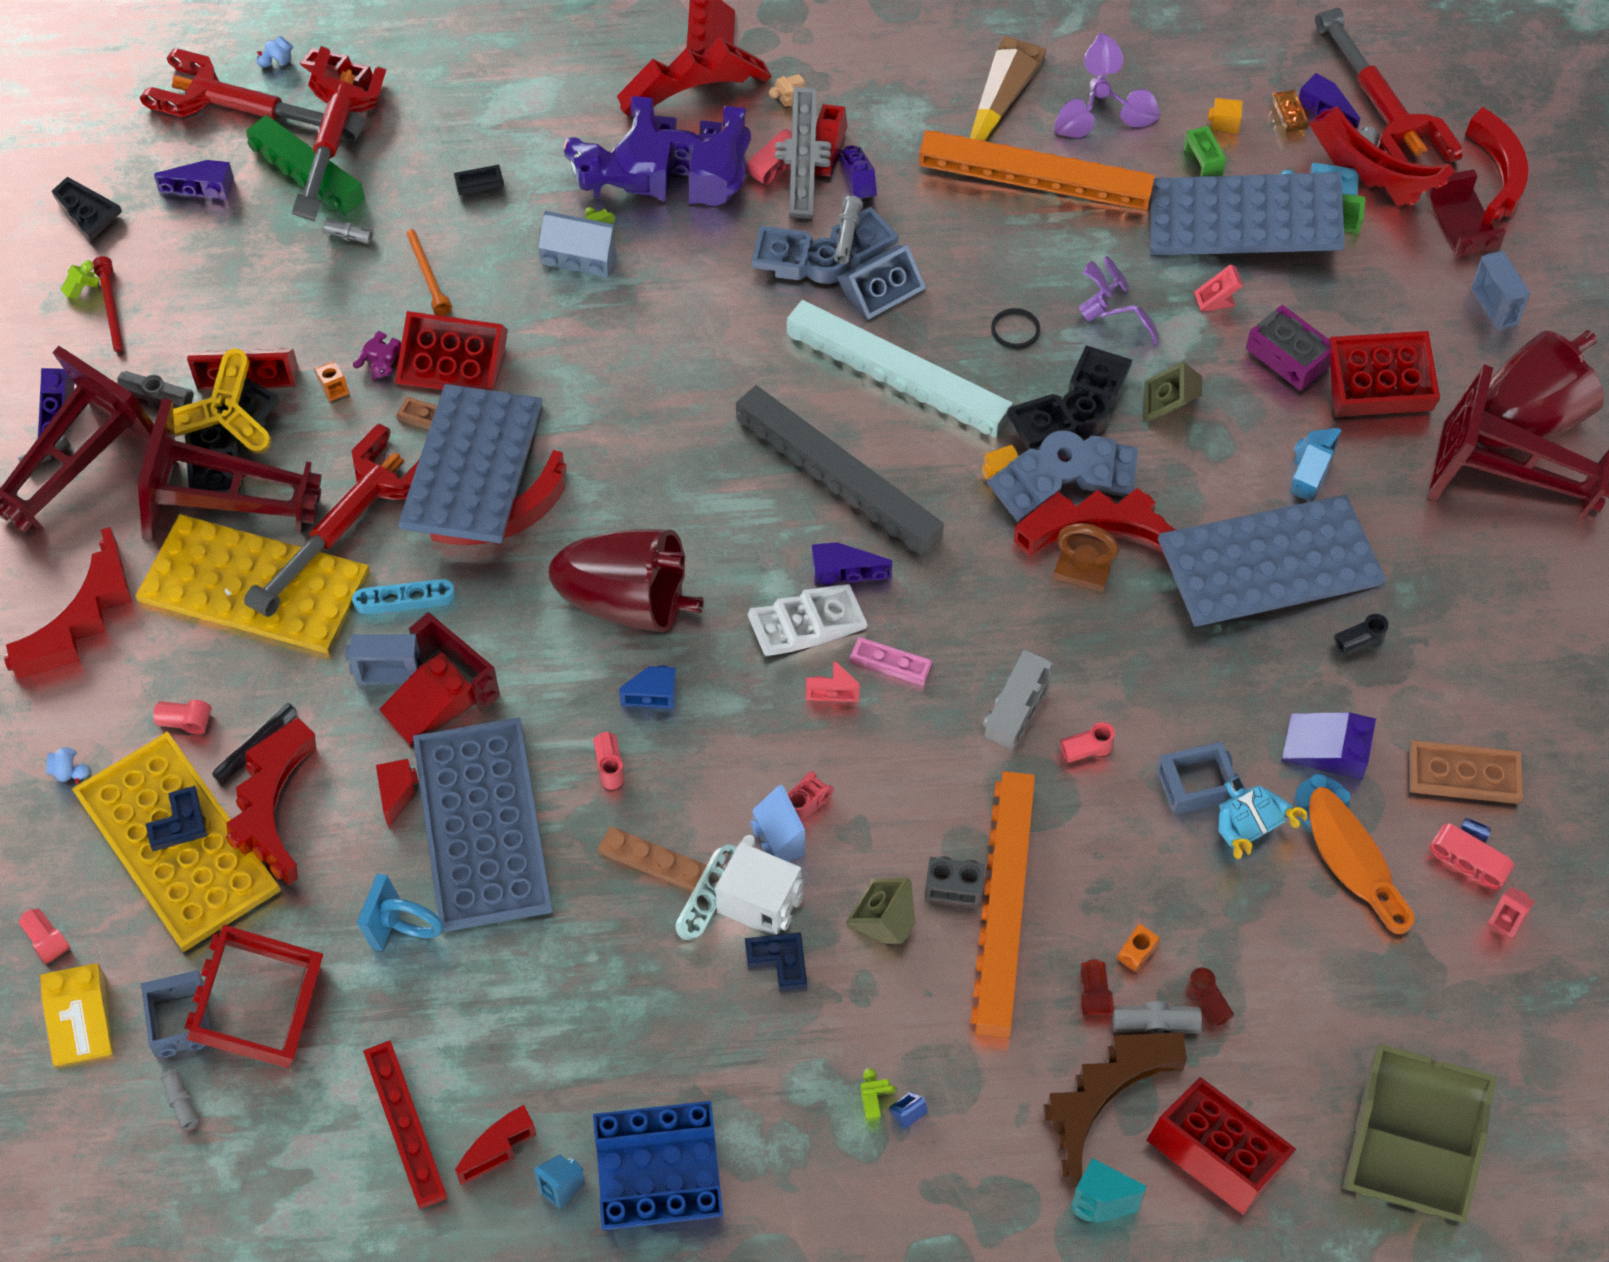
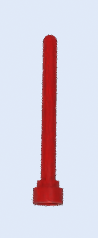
M101 256L93 260V270L101 281L113 350L116 353H121L123 351V344L110 281V275L113 272L112 260L109 257Z

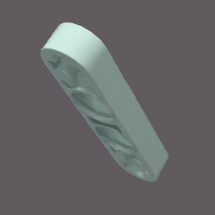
M727 844L718 848L713 853L676 922V932L682 939L691 940L703 933L716 909L715 887L710 884L709 876L711 873H714L721 878L728 865L726 863L723 868L719 867L723 865L726 858L723 854L728 853V859L730 860L737 848L736 846ZM699 896L707 899L708 908L706 911L701 910L697 906V898ZM695 916L699 917V918L695 919V920L693 921V923H692V926H691V927H692L694 930L691 931V932H688V931H687L688 925H687L686 923L689 922V921H691V920H693V918H694Z

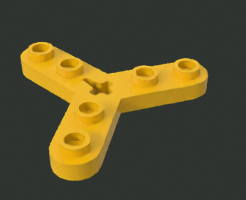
M232 348L224 353L211 398L173 409L175 436L221 424L248 450L255 454L264 453L270 448L272 441L268 432L238 405L249 367V359L241 349ZM225 400L228 410H223L222 414H220L216 408L217 406H222Z

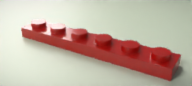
M391 1040L363 1050L419 1210L448 1199Z

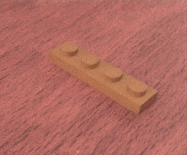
M612 826L609 827L598 847V853L692 892L707 866Z

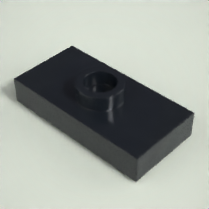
M499 164L454 173L458 195L504 187Z

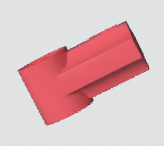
M190 700L188 704L159 701L154 708L153 721L156 726L182 728L187 733L201 735L206 731L212 707L202 700Z
M1099 722L1093 725L1089 731L1061 739L1060 746L1065 761L1070 763L1092 755L1106 756L1110 754L1114 747L1115 731L1110 724ZM1097 738H1105V739H1107V740H1106V741H1100V740H1098Z
M610 732L599 733L597 737L593 738L600 782L604 788L615 790L624 783L623 762L620 757L616 734H611Z
M39 908L30 909L22 914L18 923L33 942L32 946L46 965L71 949L57 928H53L50 921Z

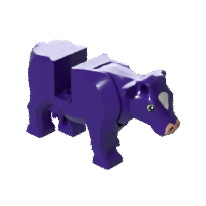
M632 96L631 115L635 117L632 128L610 152L599 144L586 143L576 137L566 139L563 147L564 156L571 164L574 177L577 179L580 189L585 191L593 189L594 198L600 197L603 185L610 184L622 188L628 193L650 195L661 201H666L670 174L689 176V204L703 203L714 207L726 203L734 193L738 192L744 183L746 175L745 154L751 141V132L745 126V108L725 106L723 110L724 128L722 129V123L700 121V134L697 135L694 132L676 129L677 118L655 116L652 98Z

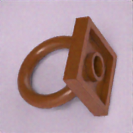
M1076 523L1064 527L1058 534V545L1061 553L1053 579L1103 592L1112 562L1118 555L1119 548L1116 540L1107 531L1094 525ZM1075 534H1087V535H1091V536H1094V537L1100 539L1101 541L1094 540V539L1087 538V537H1083V536H1079V535H1075Z

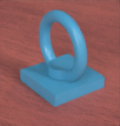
M377 873L356 922L372 949L383 951L392 928L417 938H435L442 933L443 923L434 912L415 902L400 899L388 875ZM405 911L414 914L428 922L431 927H421L399 919V912Z

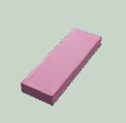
M861 637L857 639L849 662L922 686L925 685L933 666V660Z

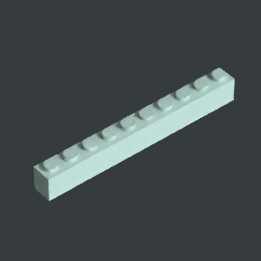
M801 300L787 318V334L793 339L800 340L810 345L813 349L820 350L830 355L833 359L842 361L852 366L855 370L862 371L877 381H882L920 402H925L935 407L938 411L947 413L957 418L960 422L979 429L984 434L997 438L1010 420L1007 416V409L1013 406L1012 402L815 305Z

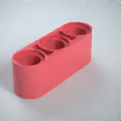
M788 129L782 130L748 161L746 173L764 185L774 180L790 165L784 163V159L775 158V152L778 151L775 149V144L791 139L792 132Z
M1444 824L1429 845V849L1434 856L1493 890L1501 889L1514 869V863L1509 857L1452 824Z

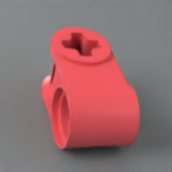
M811 771L788 792L792 804L802 806L800 808L794 807L801 823L805 822L819 807L823 806L830 799L834 787L824 784L817 778L816 773Z

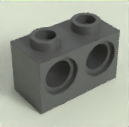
M946 856L930 857L925 899L980 906L985 864L975 860H951V858ZM944 875L947 879L940 880L935 876ZM969 878L974 880L975 882L966 883L963 880Z

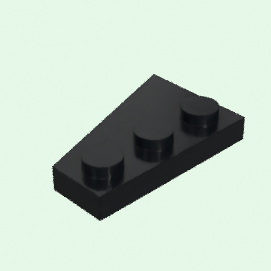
M68 176L52 190L55 200L90 242L122 213L120 205Z

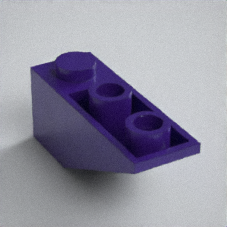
M1315 73L1301 87L1297 105L1317 116L1322 111L1338 106L1347 120L1358 129L1361 118L1334 82Z
M849 145L839 150V159L851 195L860 199L877 196L875 169L861 147Z
M204 160L154 173L159 192L227 199L234 179L230 162Z
M41 368L38 437L74 391L75 383L64 369Z
M838 542L811 545L815 585H830L838 582L854 583L870 579L883 580L892 577L891 559Z

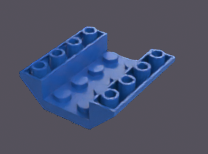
M711 1101L593 1114L602 1231L723 1217Z

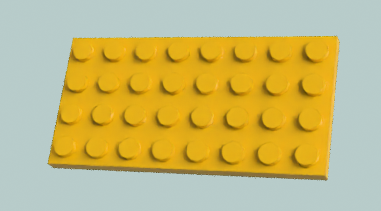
M179 514L135 596L138 602L330 654L352 609L353 594L362 588L370 569L369 565L319 552L278 595L280 603L276 612L270 617H265L244 604L247 591L253 585H259L264 588L302 547ZM226 588L230 593H232L231 595L227 596L225 592Z
M168 731L72 788L73 793L182 952L187 951L220 930L223 924L228 925L281 891L279 885L253 851L245 856L238 848L233 849L226 839V823L231 820ZM196 786L207 837L152 851L146 823L173 816L168 793Z

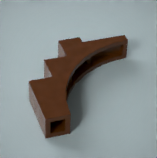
M1183 1033L1114 1035L1111 1046H1107L1108 1063L1081 1065L1080 1074L1075 1075L1076 1092L1049 1093L1048 1103L1043 1104L1044 1122H1049L1050 1132H1058V1148L1064 1149V1160H1060L1061 1177L1067 1178V1188H1077L1082 1178L1084 1143L1093 1122L1104 1107L1122 1091L1139 1081L1160 1074L1184 1070L1187 1057Z

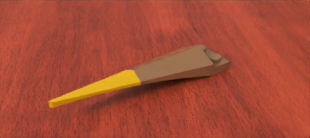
M1003 37L992 62L970 139H987L1013 101L1038 72L1046 55V48L1010 37Z

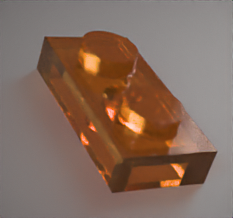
M1295 90L1273 93L1271 100L1285 132L1308 129L1309 121Z

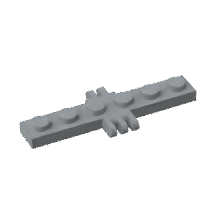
M794 87L791 139L775 144V149L778 150L775 152V158L784 159V163L790 164L789 217L812 219L815 166H830V159L828 158L831 157V152L828 150L831 149V143L815 141L817 89Z

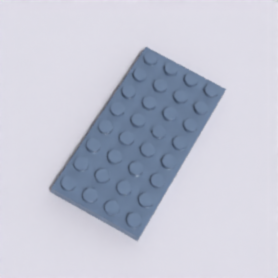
M1341 172L1154 178L1151 191V255L1344 250Z
M444 384L401 513L399 529L502 544L541 410L542 398Z
M1347 494L1160 533L1158 537L1162 551L1195 627L1378 587L1386 582L1383 571Z
M520 717L414 735L413 740L438 917L443 923L442 933L553 913Z

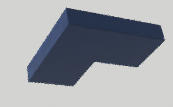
M196 786L168 793L173 816L146 823L152 851L207 837Z
M801 932L745 938L748 968L776 965L779 991L807 988Z

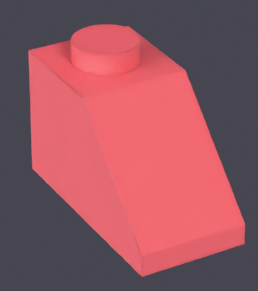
M1510 887L1501 897L1488 924L1514 938L1536 901L1532 900L1525 892Z

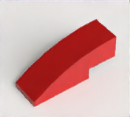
M311 48L300 62V65L311 73L319 49ZM331 52L324 76L339 80L342 71L347 72V70H351V74L355 75L353 85L367 91L373 76L370 66L351 63L348 55Z
M525 1105L511 1111L491 1125L468 1149L455 1168L460 1185L514 1159L512 1147L536 1135L534 1123Z

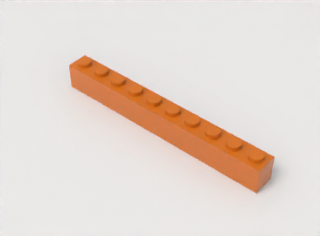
M925 130L919 153V166L1144 211L1148 209L1155 177L1154 174L1144 171L1138 172L1123 167L1103 165L1098 162L1057 156L1053 153H1042L1031 149L1011 147L1007 144H996L985 140L965 138L961 135L945 134L940 131Z
M1002 771L1001 781L995 782L994 797L999 798V804L993 805L991 821H995L997 824L996 829L990 830L989 845L994 846V853H988L986 870H991L992 872L991 879L985 878L984 895H989L988 904L983 903L981 920H986V929L980 928L978 944L979 946H984L983 955H977L976 971L981 972L980 981L975 980L973 997L979 999L978 1007L972 1006L970 1024H976L975 1035L1006 1039L1010 1037L1035 775Z

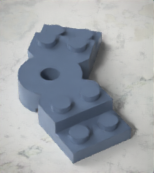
M869 207L858 215L860 223L854 230L849 262L840 264L839 259L837 262L834 260L841 227L840 223L832 227L831 238H819L814 241L812 236L806 231L760 226L752 257V268L775 271V277L800 280L808 276L811 280L818 283H835L839 281L838 275L898 243L899 236Z
M1056 431L1044 439L1038 450L1028 449L1011 461L1007 467L988 479L986 483L1017 522L1037 509L1056 492H1059L1062 484L1075 480L1081 489L1096 491L1098 489L1102 493L1126 497L1134 490L1138 447L1116 444L1115 439L1093 435L1084 441L1073 432ZM1057 454L1064 455L1067 462L1061 461Z

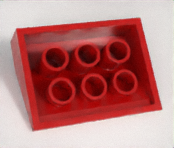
M407 311L395 384L443 390L444 384L493 391L505 352L508 329L502 324Z
M1429 331L1330 337L1331 393L1335 417L1434 410L1440 400V392Z
M1199 1077L1159 1117L1146 1140L1159 1152L1166 1155L1184 1171L1188 1172L1206 1188L1213 1191L1243 1215L1256 1202L1296 1151L1294 1146L1202 1077Z

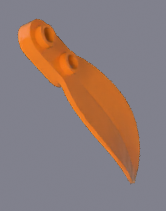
M1325 787L1315 789L1310 797L1309 819L1315 842L1323 859L1348 889L1370 903L1391 932L1395 934L1407 933L1414 923L1415 916L1399 891L1392 884L1389 867L1379 848L1362 824L1338 796ZM1378 896H1383L1386 901L1379 900ZM1394 919H1400L1402 924L1396 923Z

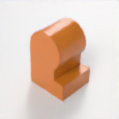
M334 361L314 368L316 377L329 402L350 394L345 377Z
M1139 923L1120 950L1117 960L1137 973L1151 954H1154L1160 946V937Z

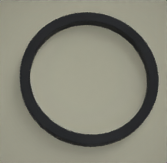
M1010 308L1001 311L994 317L991 331L996 341L1003 346L1024 348L1037 340L1040 334V324L1038 319L1029 311ZM1019 313L1029 317L1035 323L1036 333L1030 340L1024 343H1010L998 336L995 324L1006 314Z

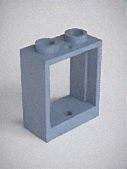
M1504 251L1488 253L1482 256L1471 286L1472 291L1497 330L1518 325L1530 296L1528 288Z
M351 634L350 645H346L345 648L346 661H350V675H354L357 685H403L422 665L416 634Z
M1222 742L1160 756L1157 771L1174 815L1216 806L1231 798L1225 785L1186 794L1176 769L1216 759L1225 783L1238 777L1239 775L1235 774L1232 768V756L1229 751H1225Z
M199 970L141 983L148 1042L155 1057H170L179 1051L187 1049L199 1050L205 1047L203 1044L186 1040L188 1033L160 1039L156 1003L194 995L197 986H203L204 984ZM207 1005L201 1028L211 1030Z

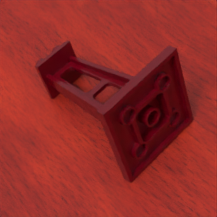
M58 346L52 353L77 387L0 488V517L5 521L8 519L13 521V525L24 534L31 526L41 532L43 527L34 516L124 430L128 428L149 442L154 423L133 393L61 346ZM89 403L110 416L72 456H67L55 448L56 443ZM51 455L63 463L62 467L29 500H23L17 496L19 489L46 456Z
M1484 364L1444 420L1426 498L1437 501L1461 466L1465 465L1581 498L1582 503L1579 516L1583 518L1591 509L1601 512L1606 501L1604 497L1609 498V450L1597 463L1484 411L1493 367ZM1478 435L1486 436L1530 453L1531 456L1526 462H1522L1476 445ZM1542 458L1584 474L1587 477L1584 482H1579L1534 465Z
M162 398L137 481L142 539L153 541L163 504L296 517V531L301 532L303 522L314 524L315 505L320 502L322 474L312 473V462L306 461L302 475L175 441L173 400ZM175 461L231 473L233 480L230 490L228 492H217L169 485ZM244 477L294 489L293 497L289 501L241 495L238 491L241 480Z

